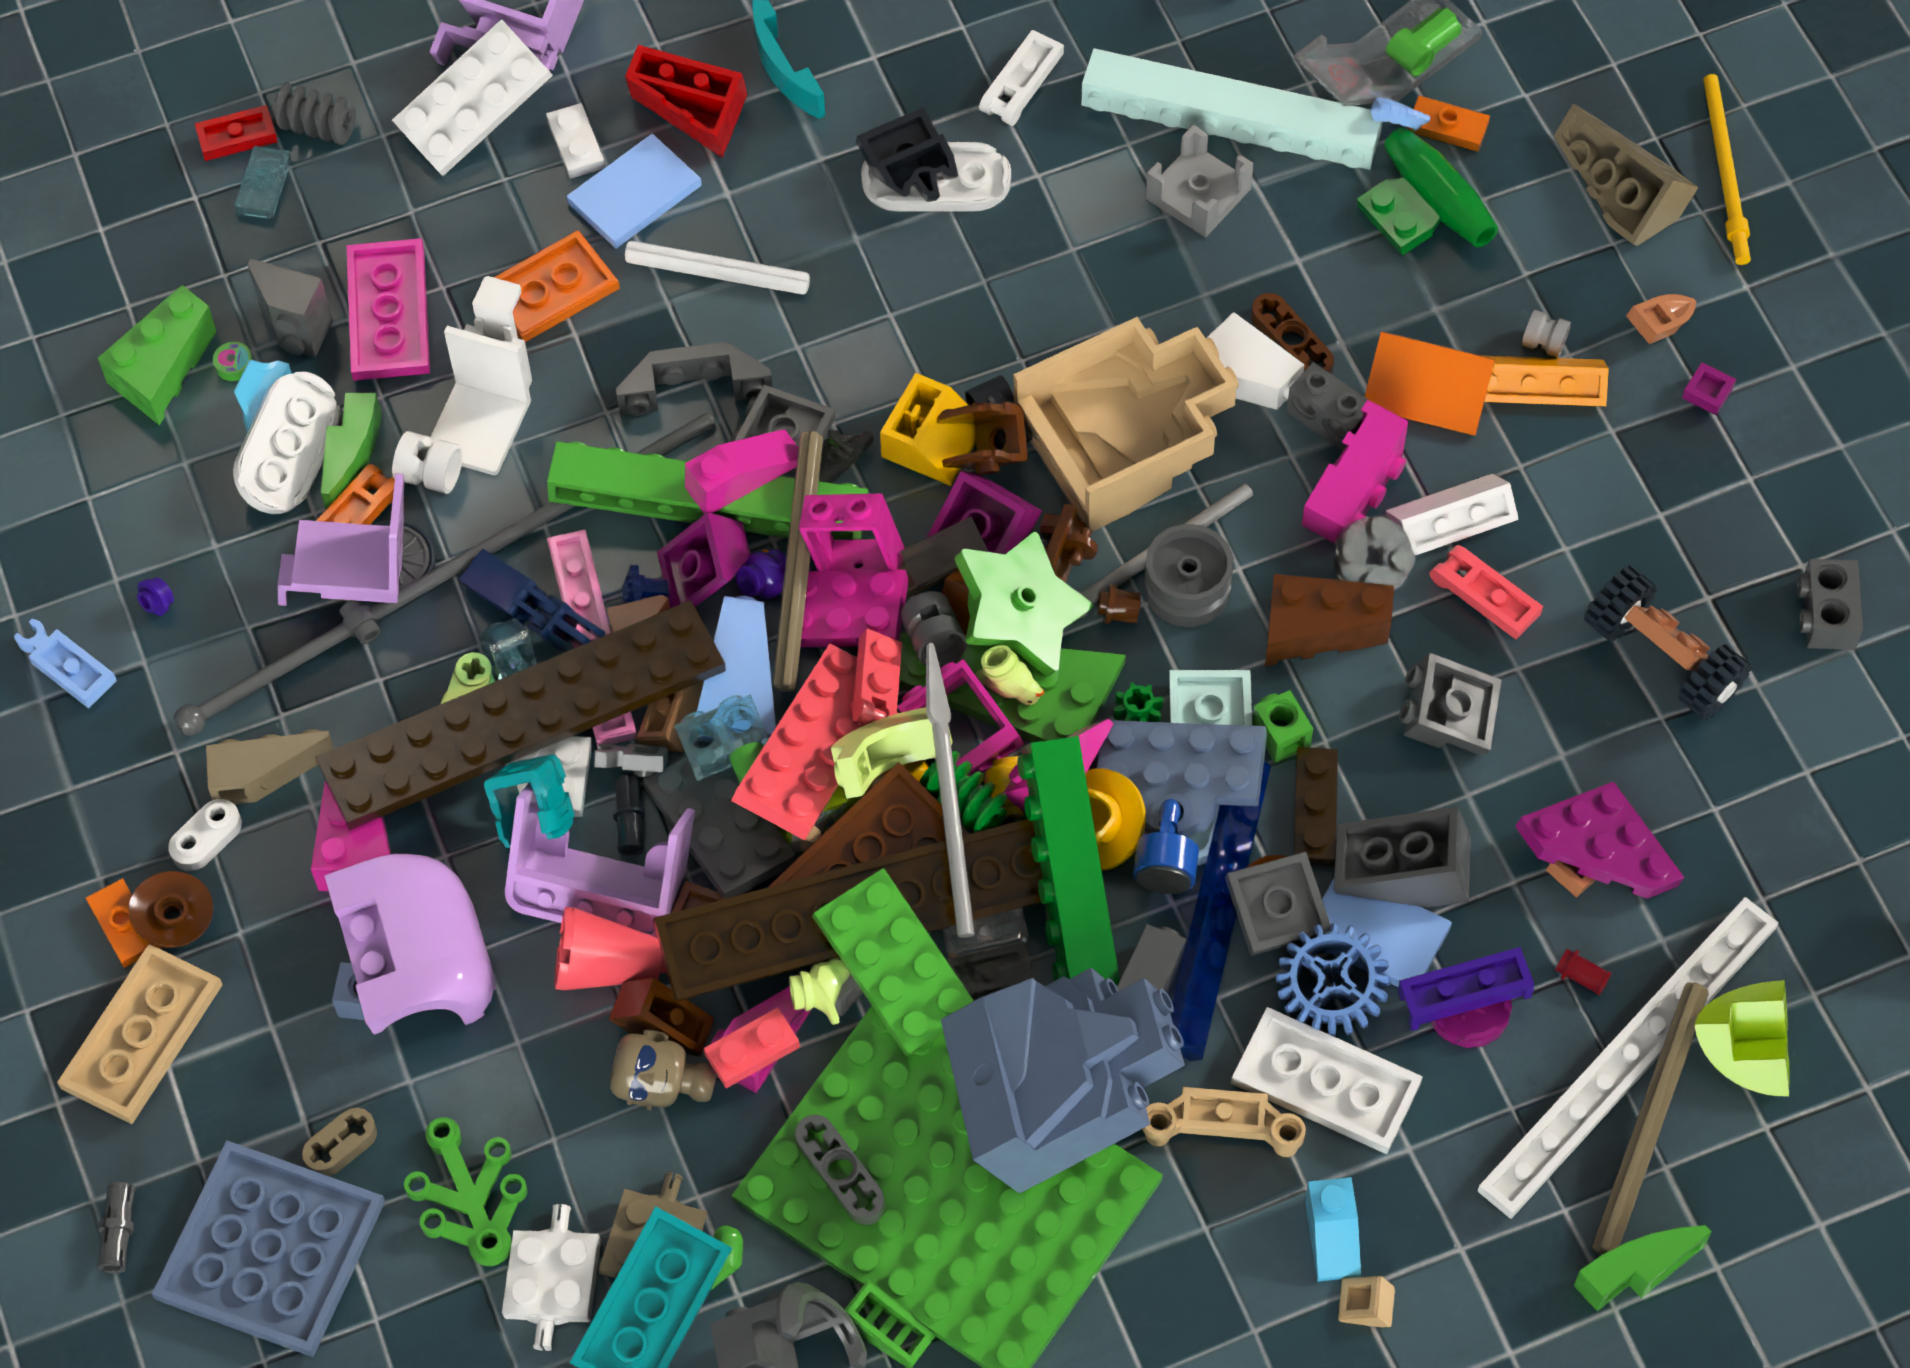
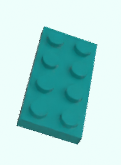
M655 1206L569 1363L577 1368H668L733 1248Z

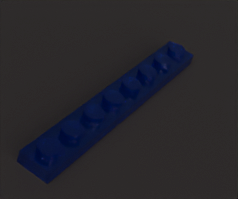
M1265 760L1259 805L1219 806L1172 1002L1174 1011L1170 1013L1173 1025L1178 1029L1183 1039L1184 1046L1180 1048L1182 1056L1189 1061L1203 1060L1237 915L1225 876L1227 873L1248 867L1271 765Z

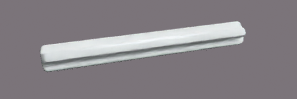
M629 241L625 249L626 262L802 295L807 293L810 284L809 274L802 271L636 241Z

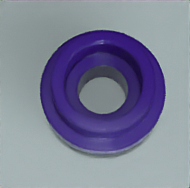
M154 577L151 580L144 579L138 583L137 600L146 612L154 613L158 616L168 612L169 606L174 602V597L171 589L162 579Z

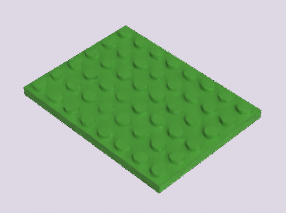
M871 1006L731 1196L734 1202L861 1287L867 1280H870L909 1311L916 1320L934 1332L937 1338L982 1368H1032L1162 1182L1163 1174L1118 1145L1113 1144L1019 1194L973 1160L944 1034H941L906 1057L873 1006ZM809 1115L826 1117L880 1187L884 1195L886 1207L883 1216L877 1222L870 1225H861L854 1222L800 1151L795 1131L798 1123L803 1118ZM812 1128L807 1132L809 1140L806 1143L814 1140L822 1149L824 1156L830 1151L825 1145L822 1135L825 1130L816 1132ZM838 1159L830 1164L828 1174L833 1179L843 1180L850 1176L853 1166L847 1160ZM858 1184L851 1188L858 1201L856 1210L864 1207L867 1211H871L874 1208L872 1200L875 1197L865 1198L860 1192Z

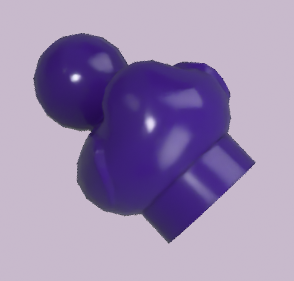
M771 549L769 551L761 550L749 555L747 561L736 573L737 585L741 592L746 596L752 597L756 595L760 599L765 600L777 597L783 591L786 554L778 549Z

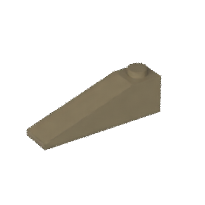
M1572 104L1554 134V138L1573 169L1579 171L1587 184L1586 190L1590 197L1596 199L1604 212L1602 216L1608 226L1633 245H1640L1677 221L1699 188L1675 169L1578 105Z

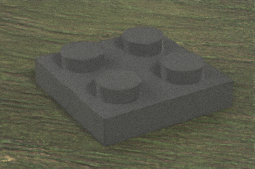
M1306 852L1227 873L1225 876L1250 956L1285 947L1289 943H1299V933L1303 931L1308 934L1310 939L1316 938L1314 932L1315 925H1321L1323 935L1330 934L1331 924Z

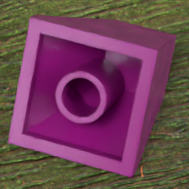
M707 512L657 551L670 609L690 600L694 607H696L732 579L750 555L743 522Z

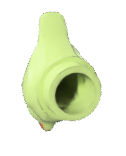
M994 646L983 654L981 658L982 670L975 673L981 684L986 685L1004 698H1015L1025 705L1035 704L1044 694V690L1033 679L1027 666L1019 661L1016 653L1011 651L1008 646Z
M840 957L814 964L809 973L801 971L799 975L789 977L794 1010L805 1009V1011H810L816 1008L827 1015L832 1025L839 1023V1015L835 1004L842 985L848 980L850 975Z

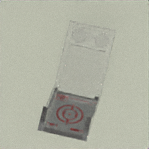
M1411 0L1355 43L1327 45V38L1321 34L1294 55V60L1343 106L1373 104V101L1378 97L1399 101L1480 40L1482 29L1450 0ZM1447 7L1456 15L1458 22L1461 24V34L1435 54L1433 62L1426 71L1419 76L1413 77L1386 54V46L1390 39L1402 28L1412 30L1438 8L1445 9Z

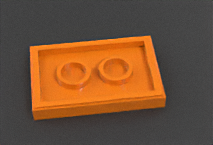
M579 230L494 277L519 284L521 287V294L513 309V317L517 336L525 342L620 289L617 278Z
M1381 331L1364 397L1402 418L1475 436L1495 359Z

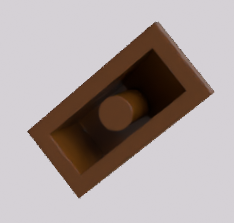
M655 978L623 982L609 1020L630 1034L643 1035L644 1030L665 1033L669 1036V1041L678 1043L687 1054L698 1056L701 1055L714 1017L687 999L675 1002L672 989Z

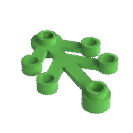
M447 1117L434 1119L427 1126L426 1140L429 1148L434 1153L443 1156L457 1191L431 1183L428 1176L419 1171L412 1172L406 1177L404 1181L405 1191L408 1197L414 1201L427 1200L468 1215L474 1229L446 1221L444 1213L435 1208L428 1209L422 1213L419 1221L421 1229L429 1238L442 1237L468 1246L471 1257L483 1266L498 1265L510 1255L512 1239L507 1228L518 1203L525 1199L528 1192L526 1182L522 1176L518 1174L505 1176L500 1184L503 1198L491 1221L489 1220L484 1207L502 1167L511 1159L510 1145L501 1137L492 1138L486 1143L484 1147L486 1160L474 1185L458 1148L462 1141L458 1124ZM445 1127L450 1130L449 1134L444 1138L435 1136L436 1131L440 1128ZM496 1147H503L505 1149V1153L500 1157L490 1155L491 1151ZM416 1181H423L425 1183V1187L421 1191L414 1192L410 1188ZM517 1183L522 1186L521 1190L516 1194L506 1192L511 1184ZM431 1218L441 1220L440 1225L434 1229L427 1228L426 1223ZM490 1237L497 1239V1244L493 1248L486 1249L482 1247L485 1239Z

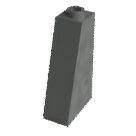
M1146 925L1117 986L1118 990L1120 991L1144 978L1156 989H1163L1169 995L1185 956L1186 938L1181 937L1178 932L1168 927L1160 926L1156 928Z

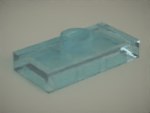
M259 146L253 147L234 205L236 214L273 219L292 160L290 151Z

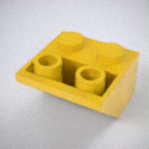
M915 373L880 431L881 457L952 486L962 468L943 467L942 460L971 453L977 443L975 425L966 423L938 424L937 417L946 409H955L967 406L968 404L951 387Z

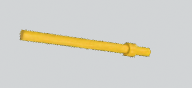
M1709 74L1703 78L1728 217V221L1725 223L1727 239L1732 242L1736 264L1745 265L1751 261L1747 241L1750 236L1748 220L1743 217L1718 76Z

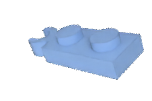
M36 619L29 621L32 630L36 633L34 637L26 639L19 633L14 635L19 648L24 652L31 653L28 657L32 665L87 708L94 704L117 681L112 671L58 629L48 637L44 626Z

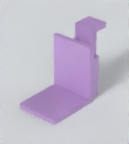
M459 0L477 25L476 29L468 26H463L462 29L441 22L431 46L430 54L438 64L445 66L454 44L471 48L502 19L548 70H554L559 58L557 53L564 52L584 0H549L542 18L485 0Z
M395 474L390 526L299 520L295 555H281L278 578V605L287 606L288 591L321 593V598L398 603L399 578L403 555L404 474Z

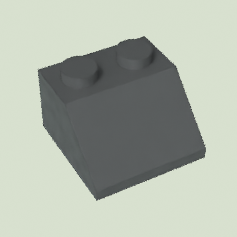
M250 258L247 265L258 302L280 348L293 355L304 354L316 358L333 323L322 278Z

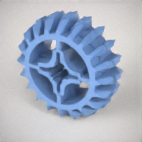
M1331 923V934L1323 935L1321 925H1315L1314 932L1316 938L1310 939L1308 934L1303 931L1299 933L1300 942L1303 945L1301 948L1294 943L1287 945V951L1294 959L1288 957H1281L1279 959V966L1289 972L1276 974V982L1281 985H1287L1278 991V996L1280 1000L1292 999L1285 1006V1011L1288 1015L1301 1010L1297 1017L1298 1021L1306 1024L1312 1019V1028L1320 1031L1322 1024L1328 1025V1034L1333 1037L1337 1033L1336 1025H1343L1346 1035L1353 1034L1352 1021L1356 1020L1362 1028L1368 1026L1365 1012L1375 1017L1380 1015V1008L1373 1001L1387 1002L1388 994L1379 988L1390 986L1391 978L1379 973L1386 971L1389 968V964L1384 959L1375 960L1382 953L1379 945H1373L1365 949L1370 941V936L1367 933L1354 940V926L1349 925L1346 928L1345 934L1340 935L1338 924ZM1326 950H1342L1346 952H1342L1337 959L1332 961L1323 960L1318 956L1313 957L1315 954ZM1358 959L1365 966L1369 976L1364 994L1357 989V985L1349 978L1354 969L1353 965ZM1303 966L1309 969L1310 975L1318 981L1313 989V996L1309 1001L1303 996L1298 986V979ZM1334 972L1339 973L1341 985L1336 987L1334 984L1333 987H1326L1325 975L1331 973L1333 977ZM1333 999H1342L1349 1004L1351 1002L1354 1003L1341 1010H1325L1320 1008Z

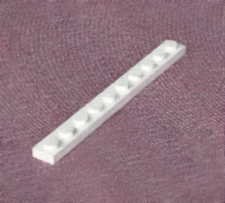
M1744 897L1479 1185L1477 1192L1512 1219L1659 1058L1684 985L1687 982H1696L1706 987L1709 991L1705 1003L1706 1006L1776 930L1779 922Z

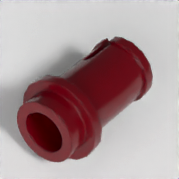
M1566 949L1555 971L1562 974V980H1565L1567 977L1600 996L1612 972L1606 971L1581 957L1579 950L1576 949L1575 952Z

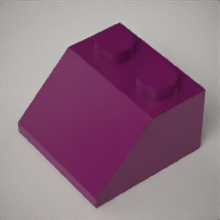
M961 471L925 541L952 557H955L962 549L1007 554L1030 535L1042 510L982 475Z

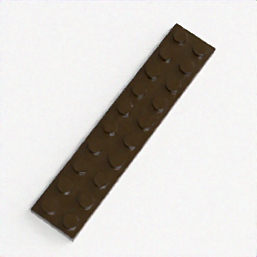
M690 600L316 756V761L348 829L351 830L726 671L725 662Z
M1025 819L962 836L973 921L1042 903L1038 891V881L1043 879L1040 862L1036 863L1034 861L1031 849V840L1036 837L1033 821ZM946 840L655 917L653 923L675 1002L839 957L812 915L883 868L927 933L956 926Z

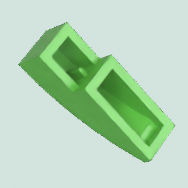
M345 393L342 426H327L321 496L325 509L359 475L372 457L382 415L376 393Z
M1706 1225L1680 1227L1652 1233L1624 1243L1601 1255L1581 1269L1577 1275L1574 1287L1597 1312L1628 1286L1642 1299L1703 1249L1712 1231Z

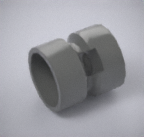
M934 591L921 593L911 598L902 608L900 619L921 664L926 666V645L929 643H933L935 646L940 667L957 661L964 654L967 648L966 636L956 619V615L946 595Z

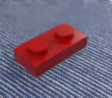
M267 105L194 123L205 161L278 142Z

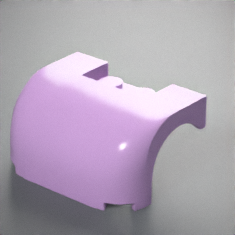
M390 854L324 875L334 912L339 918L357 982L355 986L365 1022L373 1034L382 1032L390 1024L405 1016L426 1010L447 1009L453 1011L462 1018L465 1025L485 1016L483 1012L491 1002L493 990H496L494 972L473 902L462 881L447 865L423 855Z

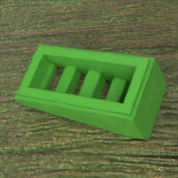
M870 1280L865 1282L844 1309L863 1339L906 1368L913 1367L936 1336L934 1332L916 1320L909 1311ZM868 1301L874 1305V1308L864 1319L858 1313ZM883 1311L889 1317L878 1330L872 1324ZM898 1321L904 1327L892 1341L886 1335ZM913 1331L918 1337L908 1351L905 1352L900 1346L910 1332Z

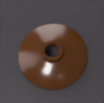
M179 871L161 872L145 879L135 889L129 902V919L135 932L146 942L163 948L181 947L197 940L207 930L213 917V900L207 887L196 877ZM169 912L179 914V917L175 919L164 918Z

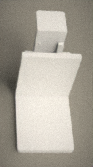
M486 276L472 302L475 326L466 324L464 330L447 326L444 331L456 383L430 438L433 444L437 440H444L461 445L463 450L462 467L490 475H497L530 405L529 387L532 382L525 341L518 339L513 317V309L521 294V287L519 284Z

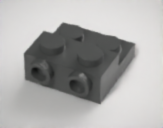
M763 385L758 397H752L749 401L745 414L746 420L741 428L737 427L734 430L730 442L783 429L787 431L798 447L802 432L816 431L822 435L824 442L836 419L835 409ZM796 468L788 471L787 473L795 476Z
M1429 653L1417 664H1412L1406 674L1405 686L1411 688L1410 699L1403 703L1399 713V721L1405 723L1403 735L1439 749L1446 743L1484 756L1491 750L1502 680Z

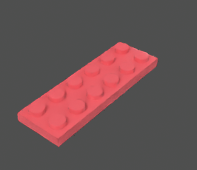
M832 644L828 645L741 781L731 800L804 841L839 786L835 777V763L831 747L843 736L864 726L852 720L857 657Z

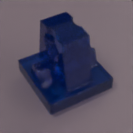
M630 565L622 586L624 604L658 595L668 598V580L645 578V575L639 574L638 565Z

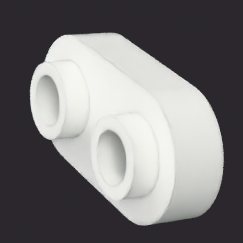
M216 799L205 804L170 839L168 848L174 864L184 871H196L206 866L240 832L242 819L237 807L225 799ZM218 814L225 815L220 821L212 820ZM195 842L193 848L183 849L186 843Z

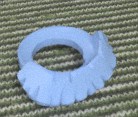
M1383 97L1376 98L1370 110L1374 121H1389L1393 124H1400L1413 128L1414 132L1430 121L1429 115Z

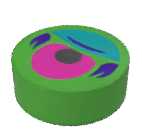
M240 342L225 343L218 347L213 355V364L217 374L227 381L240 380L248 361L253 360L249 348Z

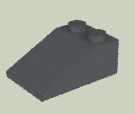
M1458 806L1338 824L1334 890L1336 894L1428 908L1469 902L1471 836Z

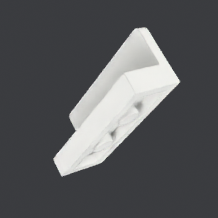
M1494 474L1386 510L1387 518L1398 524L1404 552L1409 557L1519 520L1510 483Z

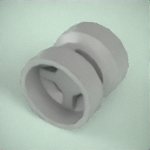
M1534 310L1526 327L1522 346L1533 350L1541 344V349H1544L1547 355L1559 358L1566 343L1571 322L1560 318L1558 320H1551L1549 323L1546 313Z

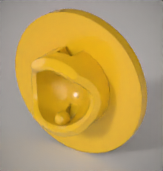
M1096 768L1088 770L1085 776L1101 871H1107L1124 863L1137 849L1138 839L1143 836L1145 830L1146 810L1140 791L1129 778L1113 770Z

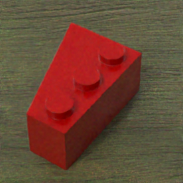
M637 45L625 75L631 97L723 158L748 95L743 74Z

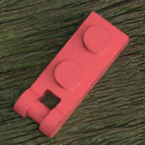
M1456 545L1447 554L1448 559L1444 563H1438L1429 573L1437 586L1449 589L1516 640L1542 613L1543 606L1460 545ZM1459 570L1468 572L1464 577L1457 574Z
M866 629L860 635L858 644L852 720L861 725H867L882 718L898 714L897 702L902 642L870 629Z

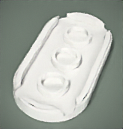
M947 142L954 154L958 177L950 180L936 177L940 193L937 201L926 202L914 186L911 187L909 195L906 197L902 196L877 179L872 174L866 160L861 171L862 187L872 203L890 211H982L994 207L1008 194L1011 186V167L1004 155L1002 157L996 152V148L988 144L979 142Z
M295 372L294 374H286L277 379L265 393L235 459L233 476L237 490L249 505L261 512L269 514L285 513L295 508L307 497L324 460L327 426H339L341 412L340 406H337L334 399L335 393L331 386L319 376L309 372Z

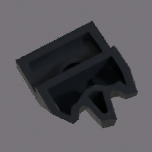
M924 107L860 134L856 138V143L872 174L886 186L904 197L910 194V189L914 186L926 202L937 201L940 193L936 177H943L947 180L958 177L954 154L943 133L938 135Z

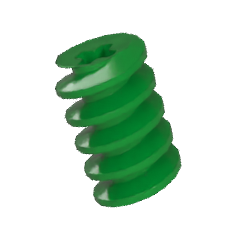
M956 750L952 751L962 825L967 830H973L974 833L1000 826L1007 815V810L1003 806L1008 796L1002 792L992 798L991 795L996 785L989 782L983 787H979L984 775L978 771L968 777L967 775L972 768V764L969 761H965L957 767L956 764L961 754ZM935 761L924 772L919 783L935 799H938V802L941 804L937 764Z

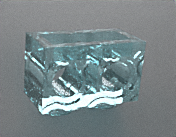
M751 694L745 697L740 695L729 697L723 700L718 708L706 713L703 711L690 713L681 720V723L674 725L696 781L732 767L729 757L737 748L753 742H760L764 746L769 739ZM739 720L751 722L750 728L745 732L736 733L731 730L732 725ZM700 736H710L713 738V742L706 748L699 749L693 746L694 741Z

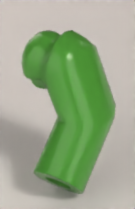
M728 1225L719 1227L713 1235V1238L732 1247L733 1250L711 1290L737 1271L742 1264L744 1242L742 1235L736 1228Z

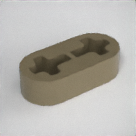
M350 1108L311 1137L302 1150V1158L307 1169L331 1177L368 1149L377 1137V1127L372 1115L362 1108ZM350 1124L363 1125L365 1133L361 1136H358L356 1133L350 1134ZM320 1149L324 1153L329 1152L331 1160L327 1163H324L322 1160L317 1161L315 1153Z

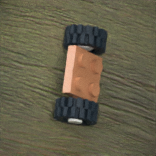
M1632 565L1622 568L1621 572L1614 574L1612 580H1608L1604 584L1603 590L1598 591L1595 595L1596 599L1590 602L1589 609L1584 614L1586 616L1584 620L1608 641H1614L1617 637H1621L1625 630H1629L1633 625L1683 668L1693 671L1690 675L1691 678L1685 681L1682 686L1684 688L1680 690L1678 700L1703 721L1709 720L1711 716L1713 717L1718 713L1720 708L1723 709L1729 699L1732 700L1738 689H1741L1744 684L1743 681L1750 675L1749 672L1752 670V665L1727 644L1717 647L1715 652L1712 651L1708 655L1707 652L1710 647L1692 633L1688 635L1683 631L1680 632L1676 628L1680 622L1662 608L1658 610L1648 604L1654 599L1657 586Z

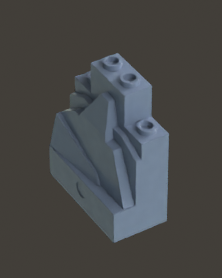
M1089 968L1071 979L1063 976L1047 986H1043L1033 978L984 997L982 996L942 1018L941 1024L973 1160L1020 1194L1149 1126L1150 1121L1146 1107L1149 1106V1099L1144 1087L1185 1066L1180 1050L1184 1043L1180 1032L1173 1025L1170 1013L1174 1011V1007L1168 994L1163 989H1156L1144 978L1119 991L1110 978L1104 979L1094 969Z

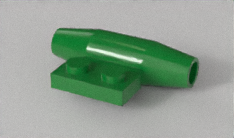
M1406 127L1396 129L1387 137L1384 149L1402 178L1382 181L1357 198V206L1402 256L1432 237L1440 221L1476 248L1487 245L1496 236L1498 226L1477 192L1438 150Z

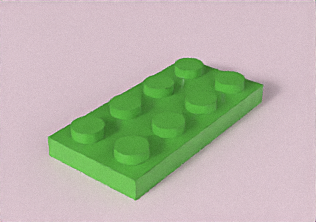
M884 868L813 913V919L906 1057L943 1034L942 1018L973 1002V999Z

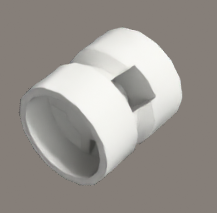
M406 431L398 442L394 454L393 477L395 479V474H404L405 483L418 485L423 481L425 488L448 494L453 490L460 474L463 459L462 447L459 444L444 440H437L433 444L429 436Z

